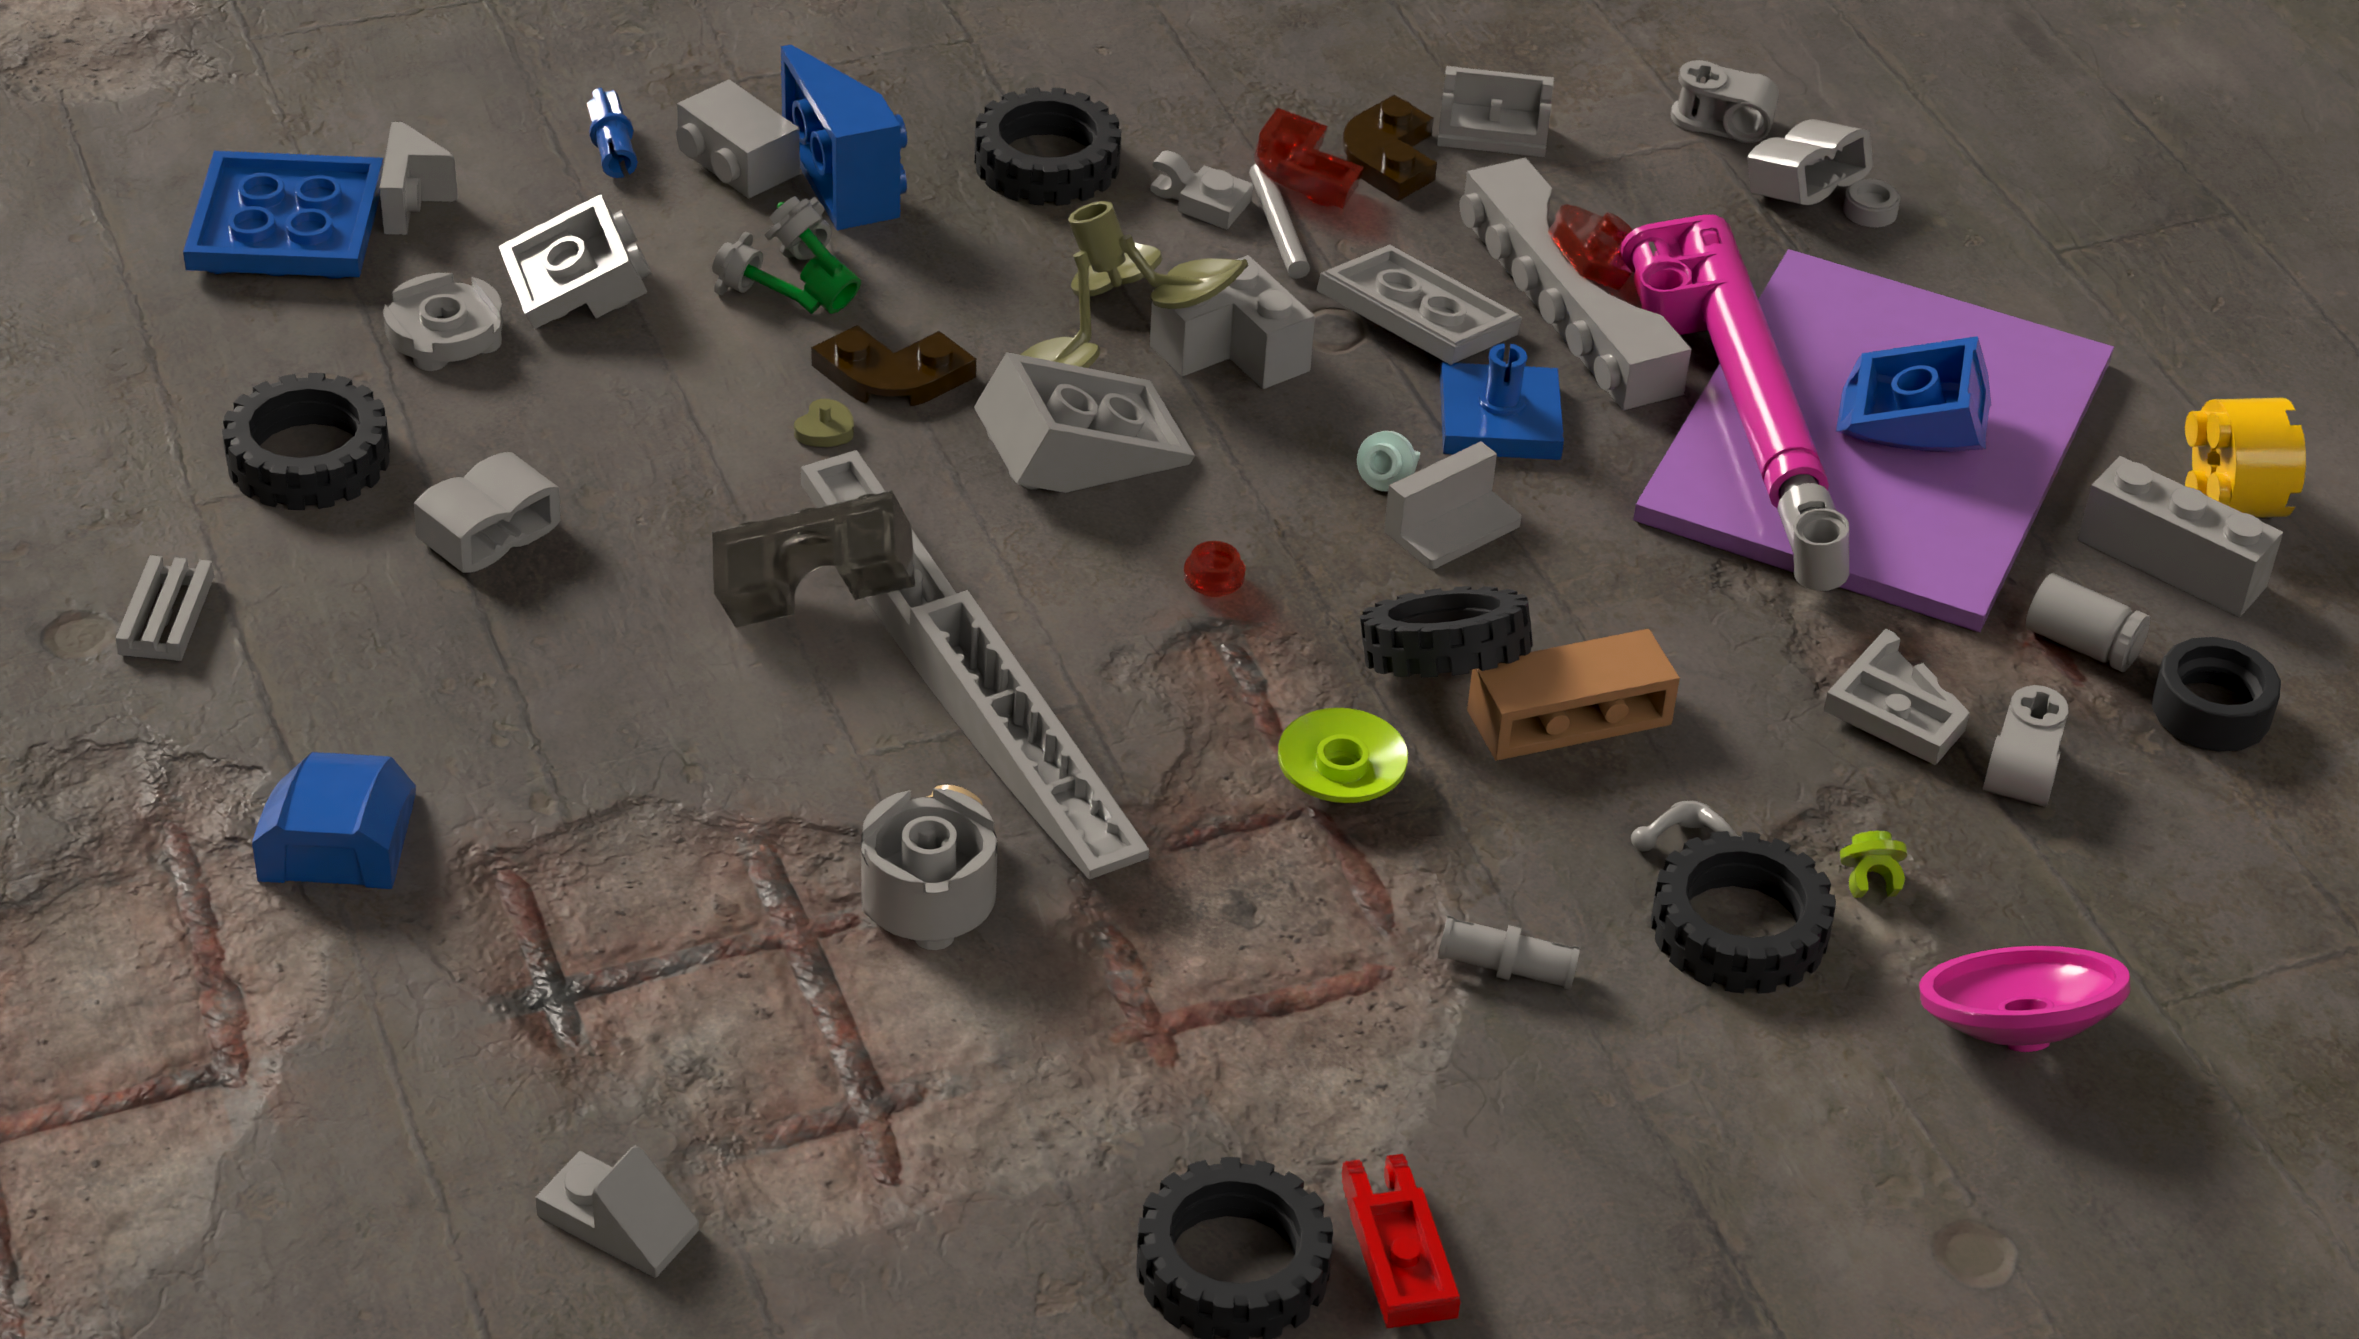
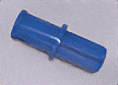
M600 87L592 92L593 98L587 103L592 120L589 135L592 143L599 148L603 171L610 177L623 178L624 173L621 162H625L629 175L634 172L638 163L631 144L634 132L631 121L623 114L619 95L616 91L604 92Z

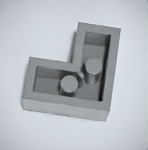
M1247 255L1235 259H1246L1249 265L1241 275L1223 291L1202 303L1187 308L1165 309L1155 306L1152 302L1150 347L1182 377L1231 359L1258 386L1265 389L1310 371L1315 315Z

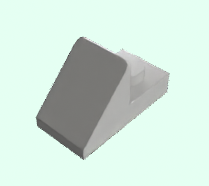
M391 122L380 182L384 234H407L411 212H420L421 201L453 202L458 198L455 159L453 155L404 122Z
M636 1145L631 1147L614 1167L579 1151L535 1197L538 1217L654 1278L658 1277L699 1231V1221L648 1155Z

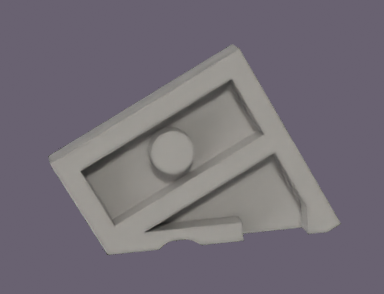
M1885 629L1827 692L1823 711L1936 765L1966 731L1970 712L1952 693L1946 692L1939 686L1938 678L1924 663L1913 667L1898 651L1901 639L1894 632Z

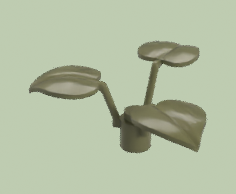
M1099 201L1087 204L1075 210L1068 218L1079 248V252L1073 255L1078 272L1071 282L1073 293L1079 296V332L1074 338L1057 337L1039 342L1020 355L1089 368L1100 355L1098 345L1088 343L1092 335L1090 296L1102 294L1114 287H1119L1121 284L1136 282L1145 277L1149 284L1156 288L1151 293V300L1155 306L1165 309L1187 308L1202 303L1227 288L1249 266L1247 260L1198 259L1173 267L1167 275L1156 273L1154 270L1162 261L1160 250L1154 246L1134 243L1130 234L1123 235L1111 202Z

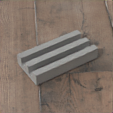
M150 555L115 638L118 655L182 661L214 579L212 561L199 560L195 569L188 568L187 558L174 557L171 566H164L162 556ZM162 583H164V585H163V587H162V589H161V592H160V594H159V597H158V599H157V602H156V604H155V607H154V609H153V612H152V614H151V617H150V619H149V621H148V624H147V626H146V629H145V631H144V634H143V636H142V639H141V641H138L139 638H140V636H141V633H142V631H143V628H144V626H145V623H146V621H147V618H148V616H149V613H150V611H151V609H152V606H153V604H154V601H155V599H156V596H157V594H158V591H159V589H160V586H161ZM181 585L189 586L166 644L159 643L163 630L168 625L173 613L172 608Z

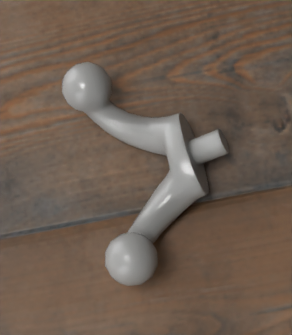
M1681 801L1672 805L1668 811L1651 825L1635 829L1631 835V843L1639 851H1649L1656 845L1657 837L1676 824L1688 828L1708 827L1715 832L1728 831L1730 836L1738 835L1707 804L1697 801Z

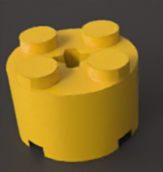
M2286 398L2213 399L2206 402L2201 411H2190L2185 422V436L2188 445L2192 447V470L2187 473L2185 486L2197 489L2216 501L2257 518L2289 516L2295 509L2294 506H2286L2290 494L2302 492L2306 471V448L2302 425H2290L2285 412L2295 410L2293 404Z

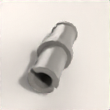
M1447 915L1437 958H1447L1497 970L1496 977L1510 980L1511 974L1563 986L1564 989L1571 990L1580 947H1571L1521 935V927L1509 924L1507 931L1455 919L1454 916Z

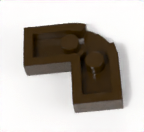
M1392 95L1353 117L1346 124L1343 131L1342 145L1347 155L1346 167L1354 175L1396 201L1404 199L1435 181L1437 162L1413 148L1416 144L1432 136L1434 118L1396 95Z
M858 325L811 347L812 366L848 395L863 403L868 402L870 393L891 397L909 396V405L912 407L926 403L976 378L977 359L940 331L895 353Z

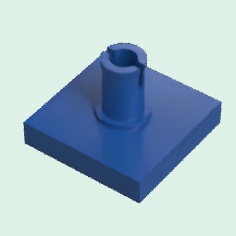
M1505 343L1498 344L1490 349L1489 365L1454 363L1450 365L1447 362H1442L1440 395L1443 454L1453 455L1481 441L1497 453V457L1561 460L1564 438L1558 368L1525 366L1527 362L1526 351L1515 344H1510L1509 360L1506 364L1503 361Z

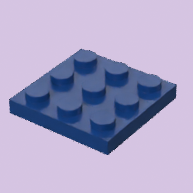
M214 151L183 250L185 270L209 271L215 274L238 272L262 273L271 276L311 275L325 276L332 279L343 277L360 278L380 199V182L384 166L383 158Z

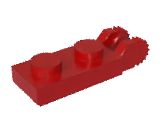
M1396 1154L1386 1157L1384 1178L1390 1192L1373 1194L1367 1172L1364 1170L1360 1160L1344 1162L1341 1173L1343 1191L1345 1192V1198H1347L1351 1221L1386 1328L1458 1318L1460 1295L1423 1188H1417L1406 1156L1404 1154Z

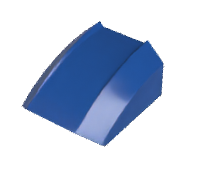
M1978 336L1862 353L1842 389L1836 432L1866 442L1918 451L1959 452L1986 449L1989 409L1992 404L1989 375Z
M312 752L278 782L264 806L252 841L257 881L285 883V881L365 885L366 888L393 889L416 796V785L391 756Z

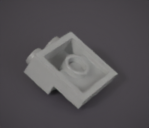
M601 194L499 246L524 313L534 329L552 320L564 317L571 310L587 303L595 318L614 309L624 307L633 299L647 293L642 279L652 274L637 243H634L638 240L624 212L620 210L612 214Z

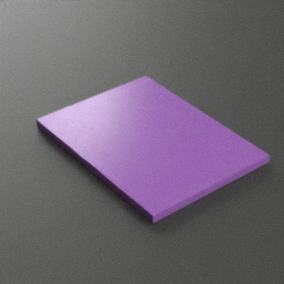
M1788 249L1758 301L1829 484L1828 491L1835 509L1844 515L1849 522V576L1846 582L1839 587L1976 632H1981L2110 364L2114 347ZM1978 336L1989 375L1992 404L1989 409L1986 449L1959 452L1918 451L1866 442L1836 432L1842 389L1862 353ZM1719 364L1635 505L1633 520L1794 572V554L1781 522L1778 509L1770 501L1722 367Z

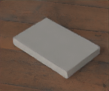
M1391 245L1320 273L1316 290L1450 365L1518 335L1522 320L1519 314Z

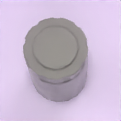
M2051 573L2042 582L2033 598L2027 614L2025 627L2034 633L2101 663L2110 662L2112 668L2125 672L2136 660L2145 643L2149 631L2150 616L2138 610L2133 613L2127 605Z

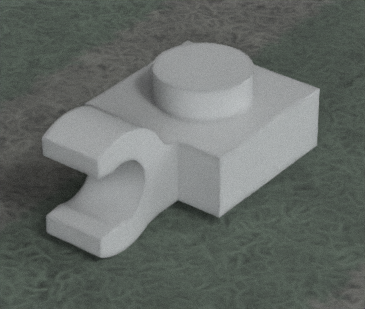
M1163 151L1153 162V168L1167 173L1169 177L1160 174L1151 184L1150 191L1162 198L1179 200L1178 212L1228 230L1251 202L1253 183L1234 177L1226 171L1215 170L1204 165L1196 174L1190 169L1183 157L1172 151Z

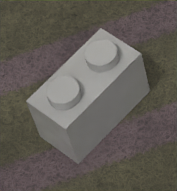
M730 79L677 103L678 129L676 131V138L679 149L687 157L697 161L715 174L722 182L729 184L748 199L800 174L799 128Z

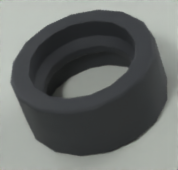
M2219 637L2191 638L2174 645L2163 657L2154 688L2152 708L2159 723L2174 737L2194 747L2217 752L2240 751L2259 743L2270 730L2280 698L2281 680L2272 663L2258 651L2238 641ZM2209 683L2223 686L2238 693L2248 703L2224 705L2210 702L2195 695L2185 685Z

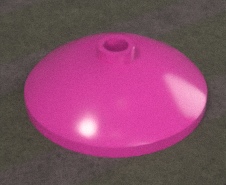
M2059 946L2008 947L1967 954L1932 968L1922 977L1919 984L1921 1004L1937 1020L1978 1040L2008 1045V1048L2019 1052L2043 1050L2051 1042L2064 1040L2085 1031L2115 1012L2131 991L2130 973L2128 968L2120 961L2090 950Z

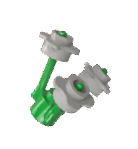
M794 196L786 202L778 203L777 209L769 217L774 226L764 235L768 241L776 237L782 242L780 252L784 257L790 258L795 256L800 260L812 258L800 274V280L805 283L803 290L761 270L763 254L761 251L751 247L753 235L748 232H744L735 244L730 242L724 243L718 250L712 266L713 273L719 275L714 286V292L721 296L729 287L744 293L756 281L797 301L810 314H813L820 306L830 314L841 311L857 294L861 286V279L826 249L832 236V230L827 221L822 219L824 206L816 197L809 201L805 198L800 202Z

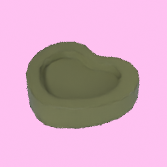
M827 398L815 400L809 405L808 413L795 420L794 437L797 441L813 447H833L846 444L854 437L853 416L844 404L836 400Z

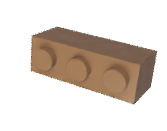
M1644 629L1533 651L1526 656H1519V660L1513 663H1498L1497 668L1490 670L1472 669L1467 711L1492 756L1497 761L1672 725L1680 677L1650 629Z

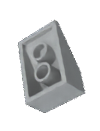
M1006 352L974 406L987 430L988 437L994 443L1008 468L1010 477L1016 484L1030 490L1041 488L1067 493L1190 465L1195 457L1152 382L1146 379Z

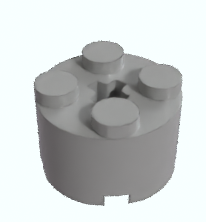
M933 788V797L911 799V790L891 795L878 803L866 816L862 831L861 896L864 914L872 918L874 922L888 932L915 940L917 945L927 950L944 949L952 944L955 937L961 936L979 926L991 913L996 900L997 838L993 829L994 822L988 810L965 794L949 789Z

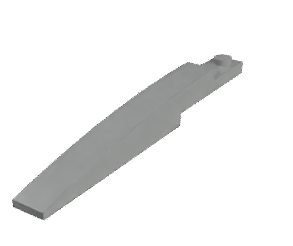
M854 450L802 466L801 486L853 561V581L956 724L1053 841L1089 880L1148 859L1149 848L968 590L960 593L955 592L858 451Z

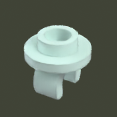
M1380 431L1368 436L1361 444L1357 454V467L1361 477L1369 486L1376 490L1388 491L1390 484L1415 473L1421 453L1415 451L1411 443L1403 435L1394 431Z

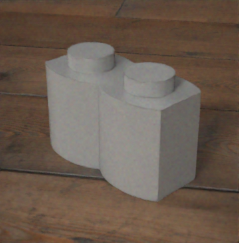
M1810 119L1792 128L1785 138L1774 137L1761 142L1747 156L1751 193L1803 205H1812L1822 201L1830 195L1837 185L1850 186L1854 182L1862 180L1871 171L1873 159L1870 131Z
M512 452L493 455L477 463L464 477L450 478L431 486L414 502L416 537L462 573L479 571L499 560L511 547L528 545L557 526L561 521L559 487Z

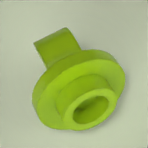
M1868 831L1854 835L1851 838L1852 844L1840 850L1841 864L1854 867L1849 876L1851 894L1854 898H1862L1868 891L1867 873L1876 872L1882 875L1886 881L1887 896L1895 897L1904 886V871L1898 862L1907 857L1906 844L1901 841L1892 840L1891 833L1887 831Z

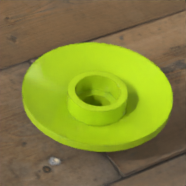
M1325 708L1304 714L1286 727L1278 744V762L1286 778L1301 791L1326 801L1357 803L1383 796L1400 783L1407 769L1408 751L1405 741L1399 732L1380 717L1351 708Z

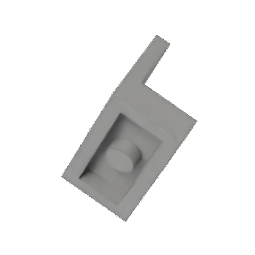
M1480 441L1390 484L1384 532L1428 569H1436L1519 528L1521 514L1492 491L1497 453Z

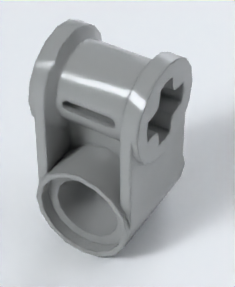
M1695 60L1682 65L1679 71V82L1682 85L1680 97L1671 108V119L1674 124L1687 131L1709 133L1734 139L1741 143H1756L1768 135L1779 101V90L1770 78L1761 74H1752L1721 67L1709 61ZM1701 77L1706 78L1705 84L1700 83ZM1692 109H1698L1696 116L1692 115Z
M2038 685L2025 686L2014 693L2001 735H1997L1983 791L2047 807L2061 755L2059 745L2068 717V703L2060 693L2046 686Z

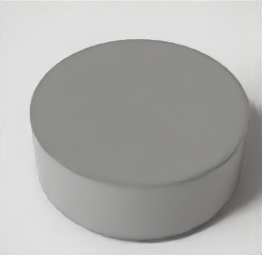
M1876 179L1858 180L1846 189L1843 212L1848 219L1856 224L1866 227H1884L1896 220L1901 197L1892 185Z

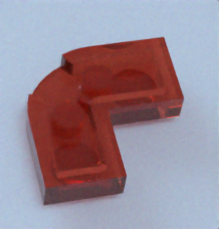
M1277 107L1260 131L1254 152L1257 166L1273 181L1286 188L1307 195L1314 203L1323 206H1337L1343 209L1357 189L1364 167L1319 151L1323 145L1328 126Z
M1562 205L1555 214L1556 221L1548 230L1554 243L1580 276L1620 290L1632 274V271L1624 263L1620 252L1622 242L1633 231L1632 228L1620 217L1610 212L1600 216L1574 205Z

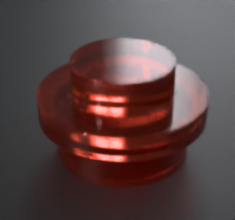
M1207 541L1200 543L1192 550L1191 555L1184 563L1183 576L1187 585L1194 591L1209 597H1220L1237 591L1243 585L1246 570L1235 547L1221 541Z

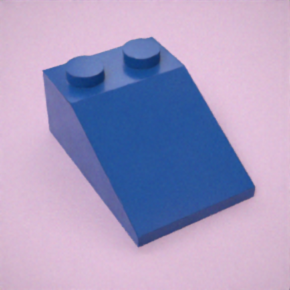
M793 45L781 46L782 116L799 128L800 169L820 203L824 206V210L836 230L900 218V194H905L907 191L906 174L900 162L901 148L907 146V132L902 117L899 114H893L880 93Z

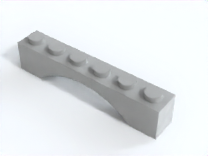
M1527 158L1467 171L1465 192L1459 204L1464 224L1468 228H1472L1487 246L1490 255L1498 260L1512 276L1517 288L1527 294L1540 310L1543 319L1548 324H1551L1566 341L1571 353L1579 357L1591 371L1601 389L1607 391L1623 411L1684 395L1691 348L1662 315L1635 307L1606 293L1585 279L1566 261L1554 243L1548 226L1552 187Z

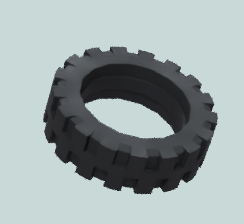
M1040 87L1027 88L1025 93L1017 95L1013 91L1002 95V101L1000 102L991 101L985 106V114L979 113L977 116L974 149L976 172L980 178L986 177V185L995 192L998 190L1004 191V197L1014 201H1018L1020 198L1028 199L1029 204L1044 206V202H1055L1056 206L1071 204L1072 199L1079 198L1082 202L1093 198L1094 192L1097 190L1104 192L1111 186V178L1116 179L1118 176L1121 154L1119 120L1115 114L1109 115L1108 106L1101 101L1096 103L1090 101V96L1081 92H1076L1075 95L1068 94L1066 89L1051 87V91H1040ZM1032 135H1056L1071 138L1087 148L1079 153L1064 157L1043 158L1024 154L1010 147L1009 144L1015 140Z
M308 373V378H296L295 374L279 377V382L271 385L265 381L254 386L253 393L249 396L245 394L239 396L233 402L234 411L227 410L223 419L224 429H222V436L230 479L233 483L239 482L240 491L249 498L256 495L260 497V503L267 506L276 507L278 503L288 505V510H305V505L316 504L318 509L335 506L336 500L345 498L346 501L357 498L361 495V489L365 486L372 488L380 480V470L386 471L389 466L390 444L387 417L385 416V408L380 399L374 400L373 391L363 384L356 387L352 384V379L337 375L334 380L326 378L325 373ZM309 424L334 426L354 436L341 448L323 455L304 458L279 456L260 447L263 442L275 433L290 427Z
M1471 586L1454 587L1450 591H1442L1441 588L1424 590L1425 594L1407 593L1397 596V600H1382L1375 603V607L1366 608L1363 611V615H1360L1366 667L1369 669L1374 668V671L1380 674L1393 672L1394 676L1410 677L1413 674H1421V678L1438 677L1440 673L1450 672L1452 676L1469 674V670L1472 669L1485 671L1497 668L1498 663H1513L1519 660V656L1528 655L1531 652V647H1533L1528 598L1525 594H1518L1517 591L1512 589L1498 591V587L1483 586L1478 590H1472Z
M1728 831L1711 833L1710 839L1704 841L1699 837L1690 839L1684 843L1682 852L1679 853L1674 850L1665 860L1664 870L1660 869L1651 914V928L1656 929V944L1661 952L1668 950L1671 954L1669 961L1681 972L1686 969L1695 973L1694 980L1710 987L1715 982L1726 985L1725 991L1743 994L1744 988H1756L1758 994L1776 992L1777 985L1783 983L1788 988L1795 986L1803 981L1806 971L1812 974L1818 969L1822 956L1826 954L1836 908L1835 894H1829L1831 888L1829 878L1825 872L1817 873L1814 869L1816 862L1804 852L1799 855L1790 851V844L1776 838L1771 843L1761 840L1758 833L1742 831V835L1739 837L1730 836ZM1735 886L1753 889L1778 900L1793 915L1796 924L1777 935L1752 938L1729 934L1708 924L1692 908L1690 900L1713 888Z
M1221 1157L1220 1164L1208 1165L1206 1160L1187 1165V1172L1180 1176L1176 1172L1171 1173L1160 1182V1192L1158 1194L1153 1192L1149 1194L1143 1205V1218L1140 1217L1138 1223L1136 1273L1139 1282L1145 1281L1144 1296L1153 1308L1160 1305L1164 1310V1319L1178 1329L1183 1324L1193 1328V1336L1201 1339H1213L1214 1335L1228 1337V1339H1249V1337L1262 1335L1263 1339H1274L1282 1335L1283 1327L1291 1324L1296 1328L1309 1318L1311 1305L1318 1307L1326 1293V1284L1329 1281L1332 1258L1333 1224L1330 1216L1323 1217L1324 1203L1315 1191L1308 1194L1303 1189L1304 1181L1295 1174L1288 1171L1284 1176L1274 1171L1275 1165L1265 1161L1256 1160L1254 1165L1240 1164L1241 1157ZM1229 1216L1253 1219L1273 1228L1291 1245L1295 1256L1287 1267L1267 1279L1235 1283L1217 1281L1193 1270L1177 1254L1174 1244L1184 1231L1201 1221Z

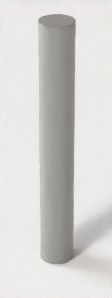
M1256 163L1250 168L1249 175L1287 272L1294 279L1303 278L1309 273L1310 266L1272 170L1267 163Z

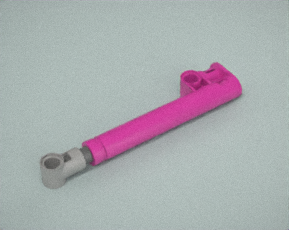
M1698 215L1637 227L1625 237L1620 252L1625 266L1635 272L1633 281L1641 301V309L1662 315L1679 335L1708 330L1770 501L1778 509L1781 522L1794 554L1795 579L1800 585L1815 591H1829L1838 588L1846 582L1849 576V522L1844 515L1835 509L1828 491L1829 484L1730 225L1722 217L1716 215ZM1649 242H1653L1656 247L1654 256L1652 254Z

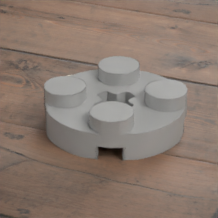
M453 273L426 274L404 282L392 292L393 303L389 307L385 304L383 310L385 333L388 341L400 353L413 357V364L425 371L439 370L445 367L448 362L460 361L480 353H491L497 350L502 343V302L499 294L490 284L471 277L472 286L465 283H454Z

